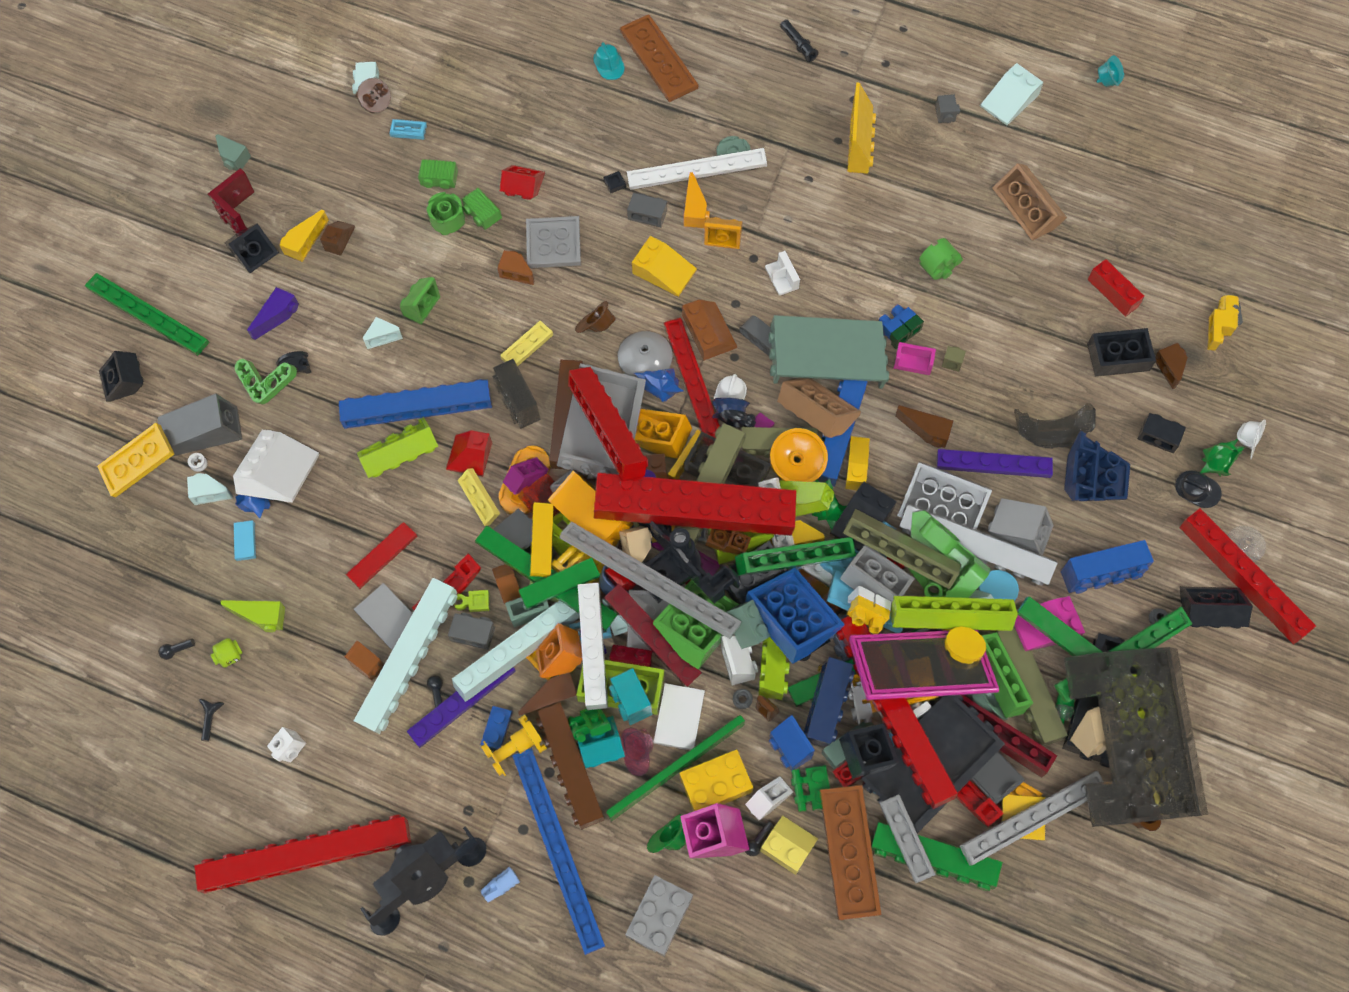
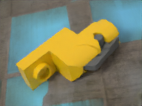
M1233 295L1222 296L1221 300H1219L1218 309H1214L1210 315L1208 350L1215 351L1223 343L1224 336H1231L1237 327L1243 323L1239 297Z

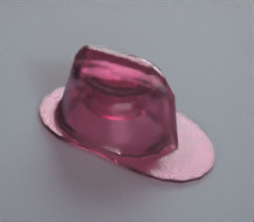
M626 728L621 736L625 754V765L633 775L642 776L649 769V754L653 750L654 743L646 729Z

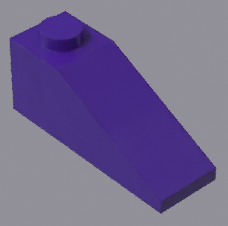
M276 287L247 329L251 338L256 340L288 320L298 309L299 303L295 295Z

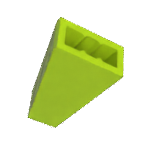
M779 480L781 489L796 490V516L828 510L833 501L834 491L827 483Z

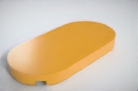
M527 446L517 451L513 457L509 469L512 465L537 457L549 470L546 475L536 480L527 491L516 495L504 483L502 484L499 491L500 505L510 515L517 509H520L524 514H528L533 510V503L538 501L550 471L549 456L541 447Z

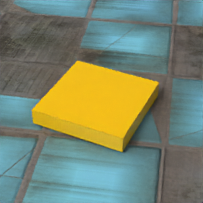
M1007 795L1002 799V811L1004 814L1002 815L1001 822L1044 800L1045 797ZM1045 825L1020 839L1044 841Z

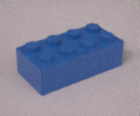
M1146 540L1070 558L1061 570V575L1068 593L1076 592V594L1087 591L1088 588L1094 587V589H1099L1108 583L1119 584L1128 578L1132 580L1143 577L1145 571L1149 570L1154 560Z

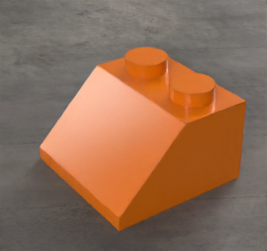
M558 623L538 646L536 654L541 678L570 673L581 664L583 658L578 631Z

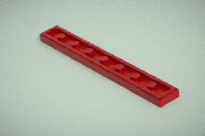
M677 318L664 322V327L708 450L709 446L715 443V433L720 425L718 420L712 417L715 411L682 318Z

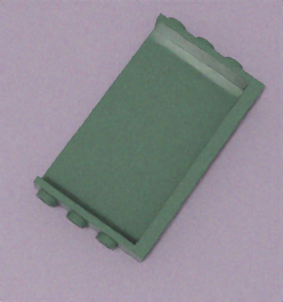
M774 315L770 324L771 332H769L768 342L771 343L772 347L769 352V359L772 360L770 376H773L774 384L778 383L780 377L877 381L879 389H882L885 383L888 382L889 371H886L888 356L885 354L886 338L883 336L882 321Z

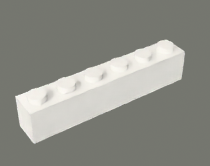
M598 583L578 584L585 705L587 710L608 708L600 588Z

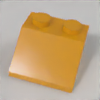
M707 217L704 245L740 249L743 221Z

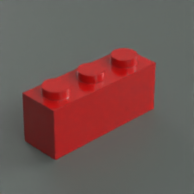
M1107 259L1094 267L1088 278V281L1125 317L1136 310L1145 297Z

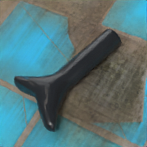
M199 699L205 712L201 741L208 742L210 740L213 715L224 703L217 702L212 704L207 700Z

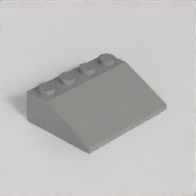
M919 461L898 516L903 518L907 505L911 504L977 529L992 489Z

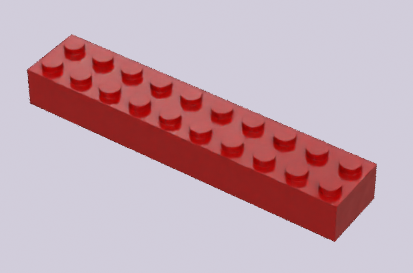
M597 473L593 519L650 523L653 521L655 524L787 536H792L795 529L796 490L653 477L622 480L619 474Z

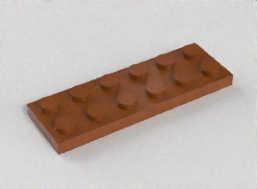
M649 14L620 27L621 34L668 102L698 89V83Z
M862 785L820 790L838 920L881 915Z

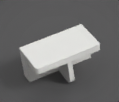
M786 251L780 252L778 254V261L767 264L765 269L778 295H783L799 289L800 278Z

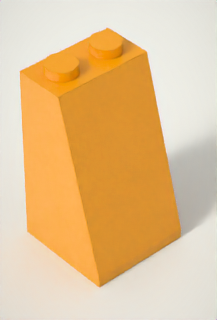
M572 471L548 501L571 522L615 547L620 540L619 531L630 529L633 523L593 519L596 488L582 476Z

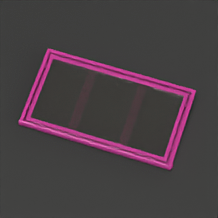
M949 631L851 635L849 638L867 700L998 693L999 687L986 651L981 660L974 661L971 664L961 663L950 656V652L948 649L946 651L945 638Z

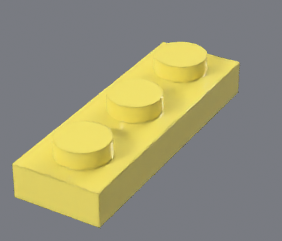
M539 321L500 355L501 359L514 370L553 336V331L543 322Z
M467 469L457 481L484 526L491 525L500 512L474 469Z

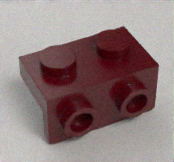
M613 644L609 660L651 667L653 651Z

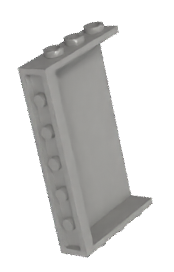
M580 363L579 369L591 367L593 372L598 375L601 385H604L605 392L611 397L614 407H617L620 417L625 420L626 427L632 432L635 439L646 380ZM573 395L557 466L567 470L580 471L584 474H619Z

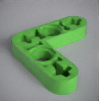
M240 359L235 364V372L251 399L259 404L268 403L297 374L294 365L282 363L263 380L251 361ZM255 377V384L250 386L251 378ZM274 379H276L277 384L274 388H272L271 383Z

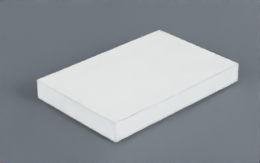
M665 683L654 744L691 750L695 747L705 690Z

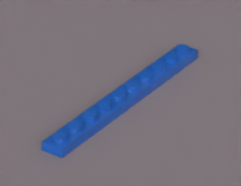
M532 748L527 749L521 754H514L512 756L584 954H590L604 948L605 944Z

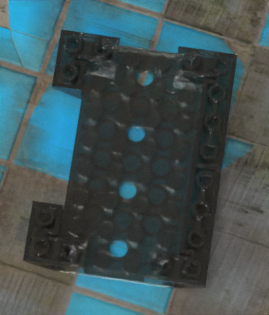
M1163 647L1100 652L1064 658L1070 699L1098 696L1112 781L1085 784L1092 827L1209 815L1178 649ZM1131 666H1134L1137 669L1138 673L1136 677H1134L1130 672ZM1139 707L1145 712L1143 719L1138 715ZM1146 750H1150L1153 755L1151 761L1147 760L1145 756ZM1155 792L1160 796L1159 804H1156L1153 800Z

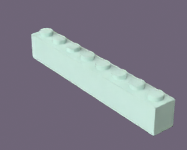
M432 578L354 719L356 723L379 735L381 731L387 728L389 716L398 708L400 696L406 693L409 687L408 682L411 676L413 677L417 673L421 658L423 659L427 655V647L436 638L440 623H444L450 605L453 606L456 602L457 591L453 587Z
M559 600L452 678L453 687L465 702L533 653L558 623L568 627L569 624L580 618V614Z

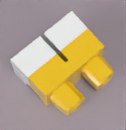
M858 586L848 596V603L851 604L847 615L852 617L853 624L862 626L865 623L869 625V632L878 634L883 629V625L889 620L892 602L877 594L874 596L875 593Z

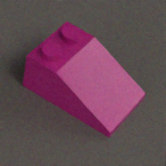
M1070 596L1040 604L1078 634L1083 635L1086 633ZM1017 616L1014 626L1025 651L1057 645L1022 617Z

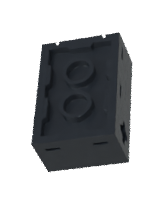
M766 541L750 552L773 549L774 547L770 541ZM733 562L729 566L738 575L736 562ZM781 569L738 576L740 587L737 589L731 585L726 591L731 599L740 605L745 603L748 591L789 570Z

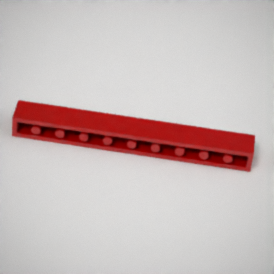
M848 616L841 619L844 627L835 634L839 641L842 640L845 644V653L848 658L853 659L855 663L853 667L859 676L849 638L851 635H870L871 633L865 623L862 626H857L852 623V617ZM862 646L874 689L900 688L878 646ZM907 699L872 700L876 711H880L883 715L882 721L885 723L887 730L890 729L893 734L892 740L896 748L900 747L903 753V762L907 767L910 766L915 784L921 786L925 803L927 805L930 804L932 809H935L956 799L958 793Z
M394 815L389 817L387 821L372 820L365 826L360 827L359 824L347 827L348 830L340 831L339 829L327 831V835L322 836L312 834L306 836L305 840L291 839L285 841L284 845L279 846L277 844H269L264 846L262 850L248 849L243 851V854L237 856L235 854H226L219 860H214L213 858L201 861V864L194 865L197 891L208 893L396 849L407 843L412 844L409 823L405 817Z

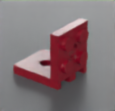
M240 168L210 191L208 196L212 199V204L220 215L219 218L224 224H230V228L235 234L247 228L240 214L234 208L255 192L246 173Z

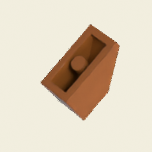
M504 250L497 267L499 277L534 285L533 273L523 256L516 251Z
M356 641L344 656L355 670L370 680L379 676L384 665L380 658L359 641Z

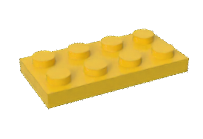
M155 423L97 467L110 495L116 498L172 457L174 452L161 425Z

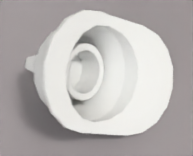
M736 374L723 378L717 386L714 399L730 397L744 400L747 391L745 382L738 378Z
M1262 420V422L1248 421L1242 424L1237 432V438L1240 443L1252 450L1250 459H1252L1255 447L1262 437L1266 420Z

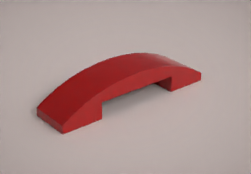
M469 553L454 566L455 570L443 581V583L453 587L457 594H461L481 570V566ZM420 600L412 607L414 611Z
M971 780L958 792L956 798L988 828L1004 814L990 797L987 799Z

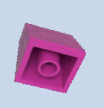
M717 803L680 816L689 858L733 856L749 850L741 812L738 808Z

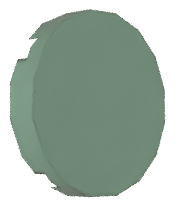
M729 136L719 142L716 154L720 156L749 151L751 149L745 139L742 140L737 136Z

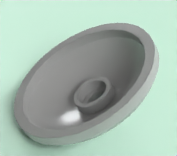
M640 331L633 333L621 343L618 350L619 366L629 376L637 377L634 373L669 369L672 364L673 353L669 342L655 332Z

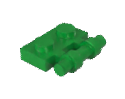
M584 709L580 711V716H570L568 718L572 735L580 743L585 741L586 734L590 733L593 737L603 735L611 730L610 723L602 709Z
M826 765L806 768V777L800 776L799 769L792 770L791 784L795 789L796 797H794V801L798 806V812L807 811L806 803H811L812 811L822 810L820 790L830 789ZM808 784L809 795H804L802 785Z

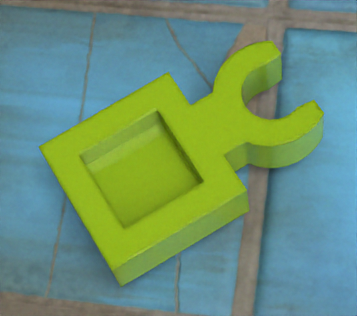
M489 590L469 591V597L457 594L456 600H462L463 602L460 605H455L456 610L461 611L469 607L470 612L490 611Z

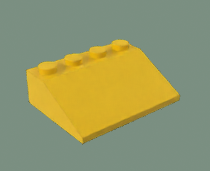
M856 82L851 112L847 172L868 174L869 167H873L874 156L870 155L871 152H874V142H871V138L875 136V127H872V124H875L876 113H873V104L859 82Z

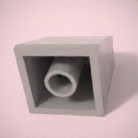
M1001 498L999 505L995 507L993 522L991 521L988 526L990 535L1043 555L1054 526L1047 507Z

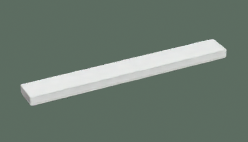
M764 148L627 171L630 190L689 180L690 172L694 173L695 178H702L766 167L767 161Z

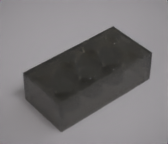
M701 431L684 462V472L697 478L699 477V467L702 462H706L708 455H706L707 450L711 444L714 445L715 437ZM740 450L724 484L759 487L758 483L765 481L769 474L770 463Z

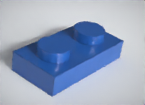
M492 706L481 746L484 745L483 741L493 750L503 746L513 714L511 710Z

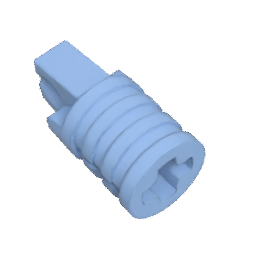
M509 866L480 891L485 900L490 902L498 896L505 894L506 891L520 883V880Z

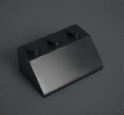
M1180 586L1181 607H1183L1191 620V627L1210 626L1213 628L1231 627L1235 629L1249 627L1253 605L1240 588Z

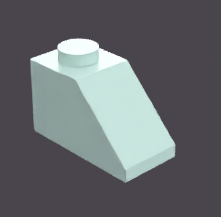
M198 473L187 477L188 497L194 505L233 498L230 491L224 485L207 474Z

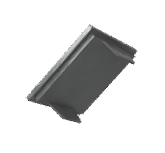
M999 751L971 778L995 804L999 803L1025 781Z

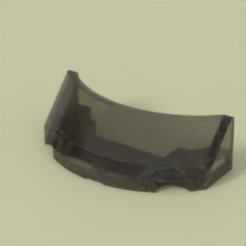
M1086 403L1077 412L1057 420L1034 419L1029 417L1028 413H1022L1019 409H1014L1018 433L1026 440L1032 442L1033 445L1053 449L1073 445L1080 431L1087 434L1095 428L1096 409L1091 403Z

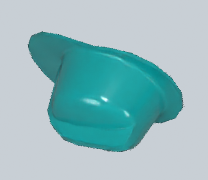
M602 42L594 54V63L601 77L607 80H616L624 73V63L613 45Z
M1111 56L1107 62L1098 68L1099 77L1096 80L1097 83L1102 82L1105 87H1110L1114 85L1119 86L1123 81L1124 69L1117 56Z

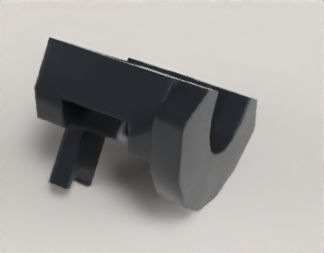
M304 351L289 352L282 355L276 362L277 366L282 363L294 365L297 372L312 373L307 359L308 353Z

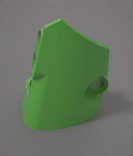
M927 511L912 512L911 538L961 564L959 575L950 589L908 568L924 589L925 596L969 598L988 577L991 569L959 543L960 540ZM936 586L939 589V592L933 593L930 591L929 587Z

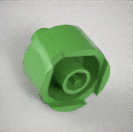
M440 192L429 199L427 214L433 229L440 232L441 235H448L464 226L465 214L461 200L457 195Z
M941 238L937 240V245L933 246L931 244L919 259L921 267L934 280L940 278L947 279L952 274L951 270L963 261L961 254L946 238Z

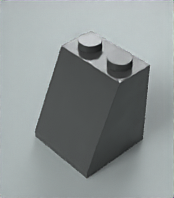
M517 509L493 528V530L531 555L532 520L520 509ZM553 546L551 559H553L557 555Z

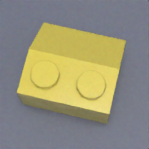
M782 816L764 842L760 852L796 875L818 838Z

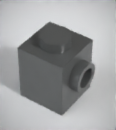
M955 94L937 96L935 109L938 123L955 122L957 115L960 113V106L956 104Z

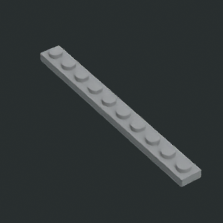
M571 522L561 532L560 539L725 637L731 639L740 627V620L577 524Z

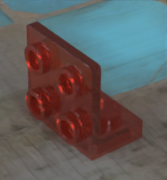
M545 474L530 487L526 486L523 488L518 497L533 514L534 502L551 504L548 499L554 492H552L550 486L555 481L548 474ZM553 506V517H554V516L557 515L560 511H559L556 507Z

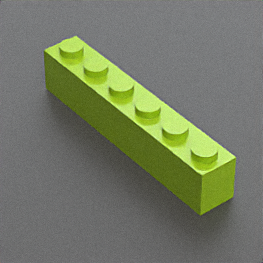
M894 596L890 610L892 627L953 629L963 626L973 630L1012 631L1018 616L1014 599Z

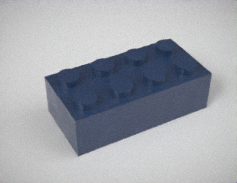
M831 657L823 662L803 731L811 744L825 748L832 742H835L838 730H835V727L843 716L841 706L843 702L847 701L849 690H846L854 677L853 664Z

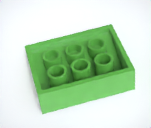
M692 579L684 587L724 612L739 605L726 596L714 604ZM671 604L653 622V625L681 659L698 670L720 645L721 637L724 636Z

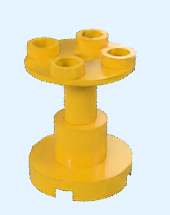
M525 714L518 718L523 728L509 736L511 741L496 751L491 752L486 742L483 741L484 745L481 748L488 758L492 756L495 763L492 765L499 776L502 774L506 776L499 763L518 751L521 754L533 745L539 753L547 749L544 744L540 745L542 739L531 722H526L528 719Z

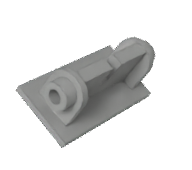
M856 682L857 686L853 687V683H850L851 688H847V690H849V700H853L855 707L851 708L853 721L857 720L858 724H860V719H864V723L872 722L871 704L862 703V700H866L862 682Z

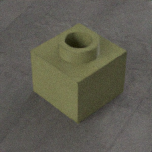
M948 346L941 367L959 372L966 351L961 350L959 347Z

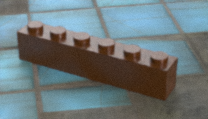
M560 359L549 459L551 469H564L557 466L573 396L568 386L569 370L579 369L580 363L583 364V361Z
M561 703L537 711L539 718H536L539 729H544L546 736L543 737L546 748H551L553 755L550 756L553 767H558L560 774L557 775L560 786H565L567 793L564 794L568 806H573L575 812L571 814L575 826L580 825L582 830L605 821Z

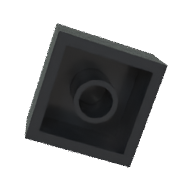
M885 723L849 731L839 739L853 779L889 770L899 763Z

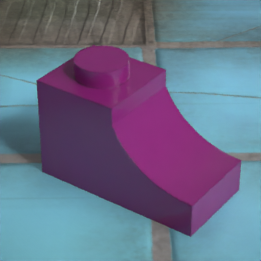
M535 457L512 465L503 483L516 495L527 491L536 480L546 475L549 469Z

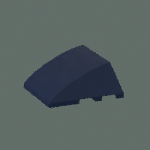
M1080 431L1067 457L1064 490L1072 501L1128 499L1130 463L1112 451L1108 452L1100 446L1099 442H1093L1086 437V433Z

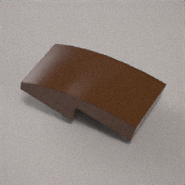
M711 529L705 545L723 552L739 555L746 553L751 537L737 531L729 533L724 530Z

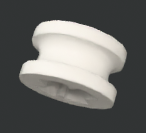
M194 453L189 456L188 465L193 471L201 472L207 467V460L201 453ZM198 459H200L201 463L199 462L197 463V465H195L194 462H197Z

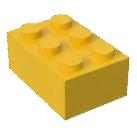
M738 750L679 773L693 812L717 803L724 805L753 793L752 783Z

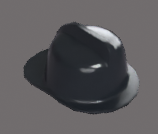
M1191 470L1181 473L1175 483L1179 496L1202 508H1211L1217 505L1222 496L1219 484L1197 471Z

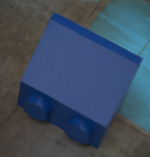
M793 715L789 716L770 732L769 743L774 751L778 750L781 754L780 760L785 768L789 767L791 771L795 770L813 758L815 749Z

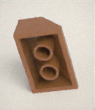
M698 299L682 305V317L703 361L737 348L716 302Z

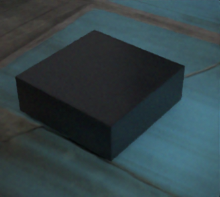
M619 171L603 177L610 194L626 188V183Z

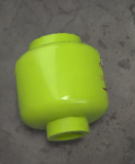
M226 638L213 645L212 650L214 653L210 654L215 665L220 663L223 668H226L241 659L240 655L243 653L236 640L232 641L230 638Z

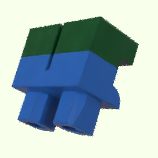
M899 304L891 310V314L894 316L893 319H890L887 314L879 318L883 325V335L892 341L891 345L895 349L898 348L899 342L905 343L920 332L924 321L909 307L904 309Z

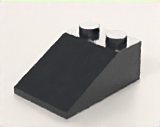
M863 482L830 534L838 539L848 538L849 536L843 534L855 509L885 523L892 514L897 501L868 483ZM853 539L854 549L860 552L864 544Z

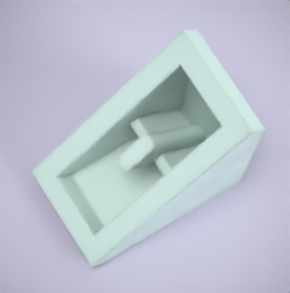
M377 317L363 337L367 349L403 339L398 326Z

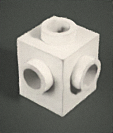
M282 727L267 747L272 751L271 755L274 759L280 762L283 760L291 763L306 743L296 731Z

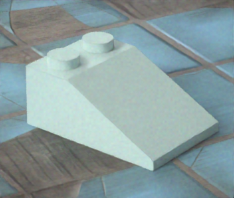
M1016 63L1005 73L981 103L980 107L1005 125H1008L1039 96L1043 81Z

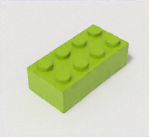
M605 660L608 707L618 708L619 702L615 703L610 694V679L633 668L651 704L652 714L658 715L665 677L664 670ZM582 666L576 696L578 702L585 703L584 674Z

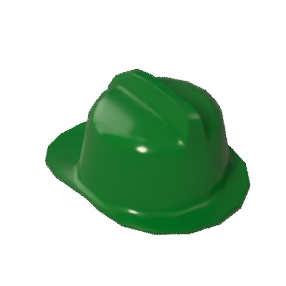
M683 814L675 816L668 824L653 834L647 844L649 853H656L664 848L679 850L686 844L680 817Z

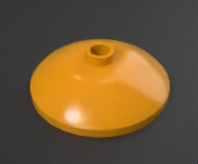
M794 428L783 432L776 438L770 450L771 466L776 475L783 481L814 482L822 475L827 466L828 453L824 442L818 435L807 429ZM794 457H798L800 462H795Z

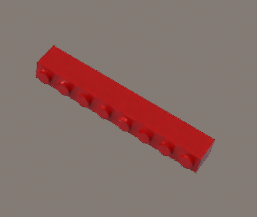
M591 367L569 370L568 386L622 480L645 476L648 459L641 452L640 445L635 442L632 432L626 427L625 420L620 417L617 407H614L611 397L605 392L604 385H601L598 375L593 372Z
M1201 508L1182 523L1179 528L1242 590L1245 596L1293 645L1316 627L1302 610Z

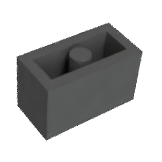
M633 193L627 209L628 220L662 228L667 214V201L642 193Z
M455 613L448 637L451 642L489 650L495 626L491 619L486 617L478 619L473 618L468 613H461V615Z

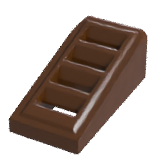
M761 695L757 697L756 710L768 722H771L779 714V708L768 698Z

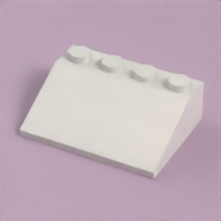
M262 430L233 475L236 494L293 503L319 457V453L281 432Z

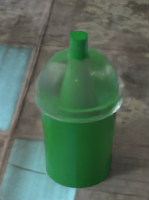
M1058 693L1055 707L1064 725V721L1069 720L1074 715L1075 699L1064 703Z

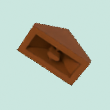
M507 564L493 568L492 571L504 605L507 602L521 598L513 568Z

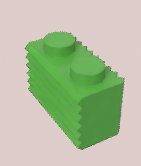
M422 159L418 175L420 185L426 188L433 186L441 187L442 189L455 188L458 173L456 162Z
M479 188L465 196V198H462L464 212L468 216L470 214L473 216V220L478 227L482 226L486 230L502 218L500 209Z

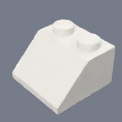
M722 636L721 650L731 685L755 680V673L758 672L756 662L752 661L750 654H752L751 646L741 649L736 636H732L731 639Z

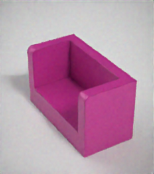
M899 342L893 369L930 375L936 349Z

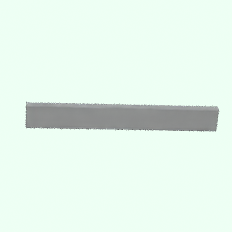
M1094 771L961 844L960 848L968 864L974 865L1108 789L1099 772Z

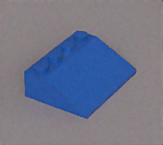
M796 568L747 593L745 602L754 600L770 634V638L792 664L811 654L844 627L841 619Z

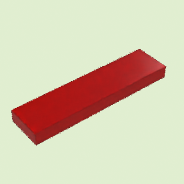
M404 522L401 523L356 564L346 576L361 589L418 537L417 534Z

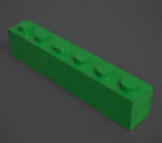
M848 537L746 552L735 556L738 576L841 561L856 557L853 538Z
M878 822L871 843L874 855L882 858L890 856L895 858V862L906 865L889 825ZM918 835L933 870L936 871V875L944 878L952 876L957 878L956 881L969 885L970 882L976 884L978 889L990 891V889L993 890L997 887L1003 862L986 857L974 865H969L961 848Z

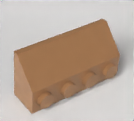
M1017 163L992 187L1031 240H1035L1053 231L1067 218L1026 165Z
M811 378L784 381L777 400L785 409L792 411L798 418L805 420L811 427L818 429L824 436L829 438L842 435L861 414L860 410Z

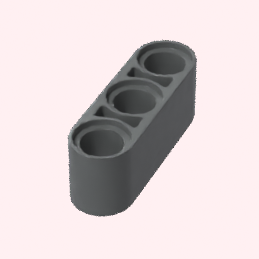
M752 315L739 330L746 339L769 356L770 349L772 348L771 343L768 342L771 328L758 317Z

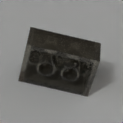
M514 359L493 367L495 375L492 378L495 382V388L498 394H501L505 408L509 409L513 423H517L520 429L541 420L537 403Z

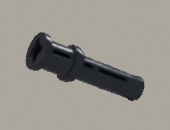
M788 19L783 20L780 28L795 43L797 51L805 56L807 62L815 60L819 53L818 50L810 45L808 39H804Z

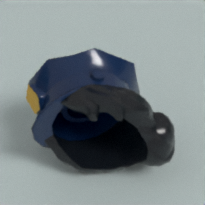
M730 397L714 399L713 404L717 412L712 416L713 418L720 419L731 427H755V416L746 413V407L750 404L748 401Z

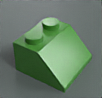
M421 278L416 284L412 285L410 293L400 303L403 316L419 324L423 323L440 298L435 278Z

